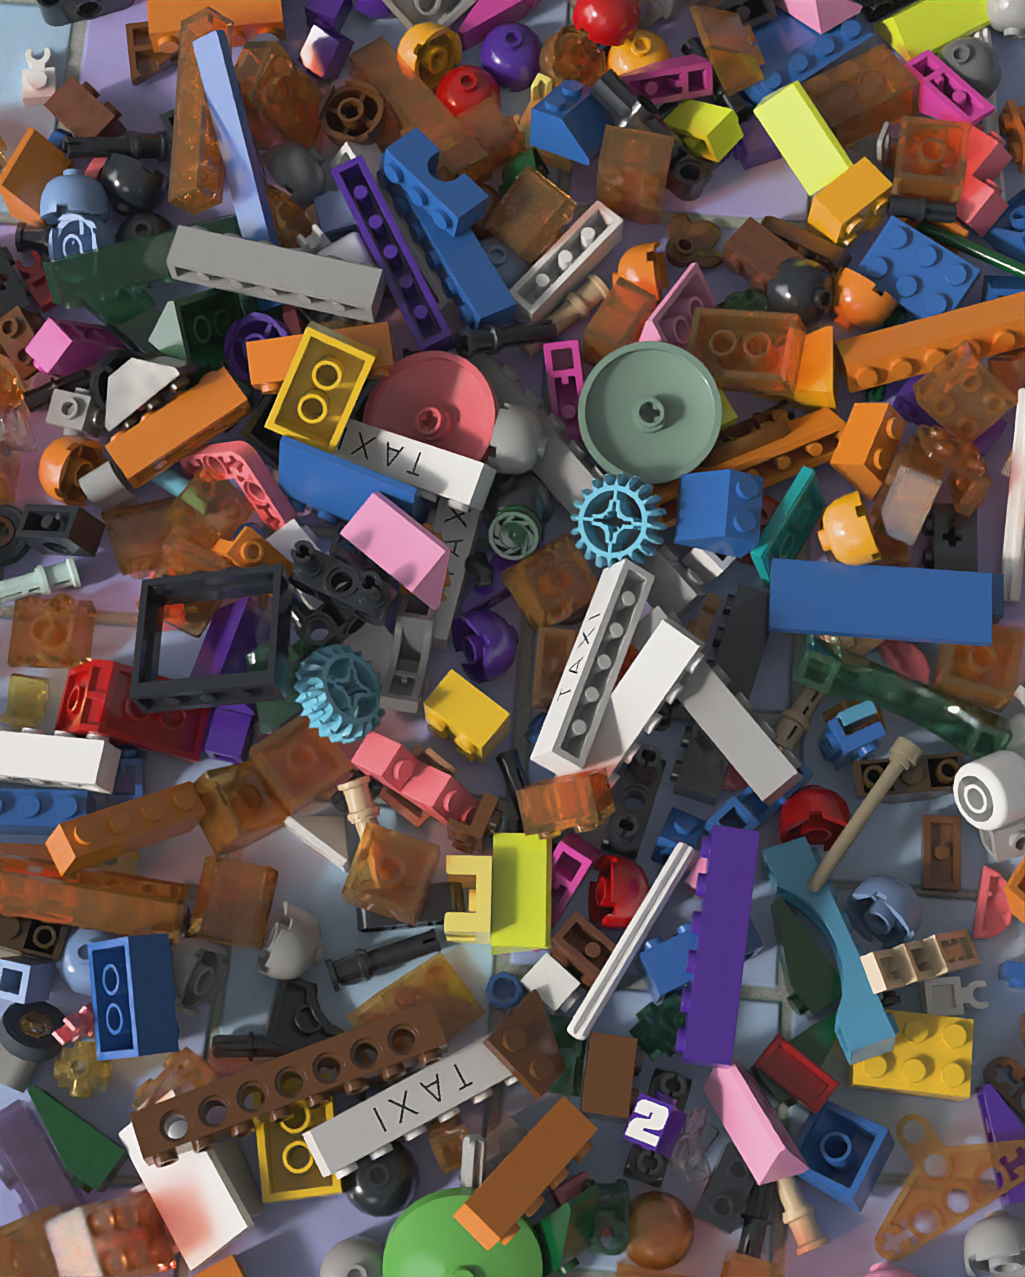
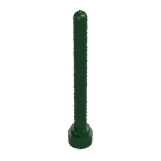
M925 220L921 224H917V231L923 235L1025 280L1024 263Z

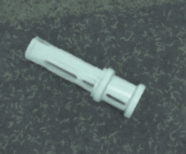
M67 557L65 562L44 567L42 564L37 565V568H34V572L1 580L0 604L41 593L42 596H49L54 590L72 585L75 588L81 587L73 557Z

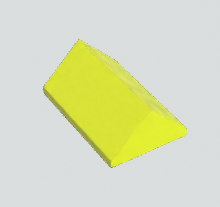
M918 0L874 23V30L908 62L928 49L935 54L953 39L969 36L990 25L991 22L987 13V0Z
M798 80L768 94L753 110L809 196L830 184L853 166L846 152Z
M493 833L491 954L500 955L551 948V834Z

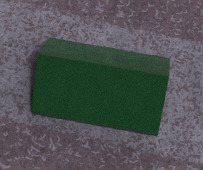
M211 288L168 301L148 341L165 356L193 362L198 368L228 358L224 355L223 350L225 336L232 323L237 319L244 318L239 294Z

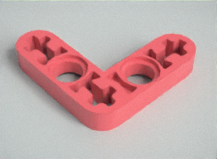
M231 441L203 445L180 460L181 468L185 474L197 482L235 478L264 524L272 531L276 532L293 518L296 521L297 517L293 507L257 451L250 444L244 441Z

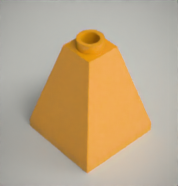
M825 326L750 359V367L744 368L745 388H751L753 396L775 403H780L781 400L785 399L792 408L810 413L828 407L839 416V370L833 326Z

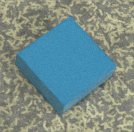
M867 700L839 712L835 718H837L845 733L869 723L877 713V710L872 700Z

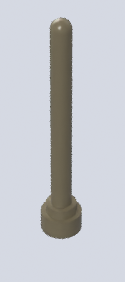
M898 737L890 748L891 755L889 760L891 762L808 880L807 887L811 892H819L902 771H907L910 766H916L923 756V751L916 744L903 737Z

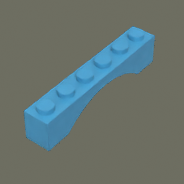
M804 836L763 850V869L776 898L781 896L786 904L792 906L808 918L824 936L834 954L840 972L842 998L836 1014L835 1033L849 1065H853L893 1051L899 1029L891 1012L885 1013L880 1002L883 1000V994H874L860 959L861 956L865 955V952L860 944H854L850 933L853 932L852 925L845 911L840 912L835 903L838 897L831 879H828L819 892H811L807 887L808 880L822 859L817 848H810Z

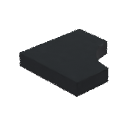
M299 978L290 980L277 979L261 1047L286 1055L344 1033L343 1029L332 1024L322 1013L317 1000V984ZM326 1064L323 1067L333 1069L336 1064Z

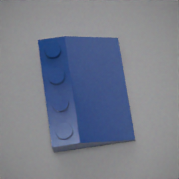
M775 5L777 17L724 38L706 49L728 81L737 83L740 88L739 93L746 103H751L756 108L765 96L797 80L807 95L812 94L867 58L873 34L856 15L820 34Z
M282 436L279 450L278 485L295 511L304 513L305 509L318 513L316 518L327 524L336 526L337 522H341L347 525L371 494L379 491L423 526L428 510L418 488L287 436Z

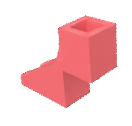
M947 122L949 135L962 172L960 186L950 203H955L957 206L956 219L983 238L1009 206L1000 196L1003 190L993 181L1013 157L1004 148L1007 142L993 131H990L988 135L982 132L984 128L981 124L977 123L967 129Z
M371 730L351 760L364 774L369 775L371 779L399 793L445 826L449 818L470 826L480 805V801L451 775L419 761L402 744Z

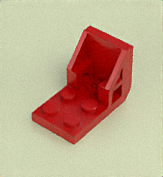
M93 659L68 670L54 731L69 732L75 734L76 738L83 739L87 738V734L102 735L109 738V743L114 747L128 744L186 762H199L211 707L143 714L130 699L132 666L116 661ZM158 675L157 681L174 680V679H170V678H167V677Z

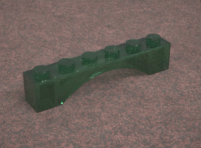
M807 634L792 664V680L826 695L841 696L862 702L872 700L874 706L916 723L945 740L960 752L975 759H980L999 750H1006L1013 738L1009 719L811 634Z

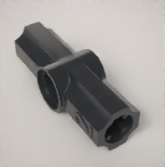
M611 68L590 89L589 92L614 116V123L621 133L629 139H637L661 165L683 143V140L659 117V111L655 104L641 93L636 94Z

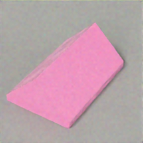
M773 0L775 5L820 34L858 14L863 7L854 0Z
M697 262L690 264L646 321L639 342L657 341L672 344L688 351L697 358L722 325L725 318Z
M379 491L372 493L340 534L431 609H438L451 548Z
M734 1057L732 1058V1066L728 1070L714 1068L702 1089L758 1185L802 1174L809 1170L810 1167L754 1075Z

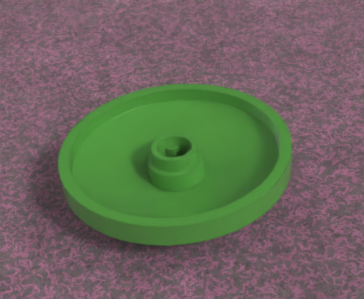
M449 1188L420 1198L410 1205L395 1221L385 1243L383 1277H542V1250L535 1228L527 1216L523 1214L516 1221L521 1227L516 1235L505 1246L498 1241L487 1251L453 1217L454 1213L477 1188Z

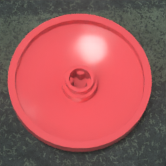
M444 351L415 353L396 362L397 371H390L389 377L380 379L371 390L365 404L362 423L484 464L488 456H490L494 448L490 446L499 413V404L495 391L487 377L466 359Z

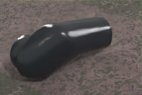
M475 552L468 556L464 567L468 573L474 574V585L477 587H490L493 584L492 574H495L494 567L488 562L486 554Z

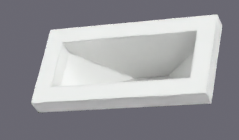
M344 816L287 817L284 822L288 830L346 873L348 871L350 862Z

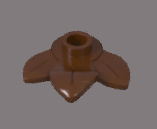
M684 212L676 214L670 220L667 226L669 240L665 246L666 258L670 264L678 268H684L691 263L697 262L699 267L710 269L722 263V255L714 248L721 236L720 227L717 224L708 220L693 223Z

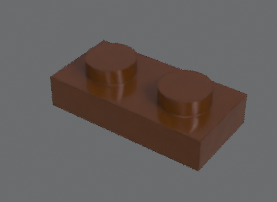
M926 814L921 817V890L954 893L961 891V817Z

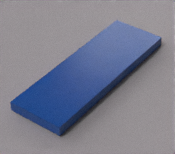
M772 558L768 631L989 647L992 643L993 573L880 565L851 566L837 562Z

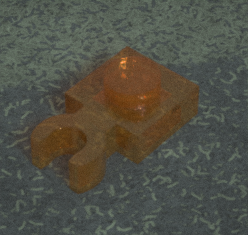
M709 591L696 622L689 620L685 629L705 642L723 596Z

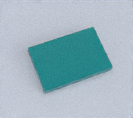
M806 466L801 468L760 535L759 544L750 552L763 586L770 589L772 558L795 560L827 507L814 469Z

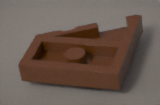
M148 21L125 24L133 86L140 85L195 52L194 49L177 50L173 53H154L149 35Z
M536 989L531 990L483 1042L536 1099L542 1097L566 1070L542 1000Z

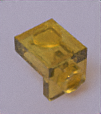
M18 673L9 675L7 710L1 714L0 722L11 724V729L22 731V728L37 727L46 720L49 678Z

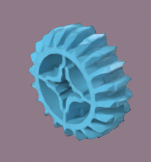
M619 473L617 478L613 474H605L604 483L600 479L592 480L593 490L589 488L581 490L585 501L576 500L573 503L576 508L580 509V513L572 514L570 518L572 521H578L579 527L573 528L570 532L572 535H581L582 537L575 546L578 549L587 548L584 557L587 560L596 558L595 565L597 567L603 568L608 564L610 569L613 564L625 558L637 565L645 564L644 554L648 556L656 554L651 544H662L664 542L661 536L656 535L658 530L667 529V524L658 522V517L666 515V510L656 509L655 507L662 498L660 495L650 496L653 486L651 484L641 486L642 481L638 476H633L629 480L627 473ZM614 494L613 500L609 501L608 509L602 514H597L603 501ZM629 496L638 504L642 519L637 518L633 514L631 502L628 501ZM615 517L623 519V521H630L632 524H622V527L614 525V523H607L606 519L615 520ZM596 526L604 530L605 542L609 543L608 548L599 539ZM641 530L637 540L629 548L623 550V546L627 544L631 532Z
M335 644L325 648L321 647L315 650L312 655L306 657L301 662L299 671L295 673L299 681H297L293 688L300 693L295 702L302 704L304 708L301 716H308L311 720L309 728L318 727L319 736H329L332 743L342 742L346 744L365 738L370 730L374 731L381 725L380 719L386 714L384 708H379L380 695L383 685L379 684L377 679L380 673L373 672L371 669L372 660H363L362 651L353 652L350 645L340 646Z

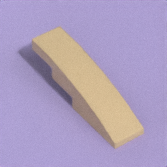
M968 929L935 934L922 940L903 943L891 949L871 952L860 957L874 994L914 985L981 964Z

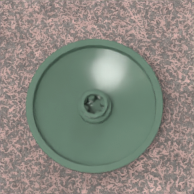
M643 341L625 345L604 357L587 377L581 391L578 406L580 433L593 459L605 471L613 474L616 478L619 473H627L629 480L633 476L640 477L641 485L651 484L655 486L667 484L680 479L682 474H689L694 471L707 458L714 447L722 421V404L715 380L704 364L680 347L657 341Z

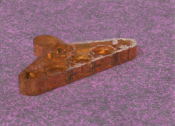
M918 1114L903 1116L897 1123L896 1136L914 1164V1168L875 1236L877 1253L888 1261L903 1259L1024 1182L1025 1165H1021L1013 1170L1019 1175V1178L1012 1181L1008 1169L999 1163L998 1160L1003 1156L1007 1157L1008 1164L1019 1157L1016 1150L1019 1147H1023L1025 1150V1140L946 1147L925 1117ZM911 1120L921 1122L925 1128L924 1139L916 1144L908 1142L903 1134L905 1124ZM933 1154L943 1156L948 1164L947 1172L939 1178L930 1176L925 1168L927 1158ZM989 1167L998 1169L1004 1177V1183L997 1191H989L981 1183V1174ZM954 1189H963L969 1194L970 1206L964 1212H956L948 1204L949 1193ZM921 1210H929L937 1218V1227L932 1233H923L916 1227L915 1217ZM907 1219L910 1232L919 1239V1242L913 1245L911 1237H908L899 1244L902 1250L899 1254L893 1249L886 1251L883 1246L888 1241L885 1234L890 1232L895 1236L904 1232L906 1229L900 1226V1222Z

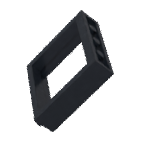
M264 563L256 567H229L221 571H194L186 575H162L159 578L142 579L130 699L143 714L286 700L293 585L288 581L290 576L282 564L268 565ZM273 594L267 670L157 681L165 605Z

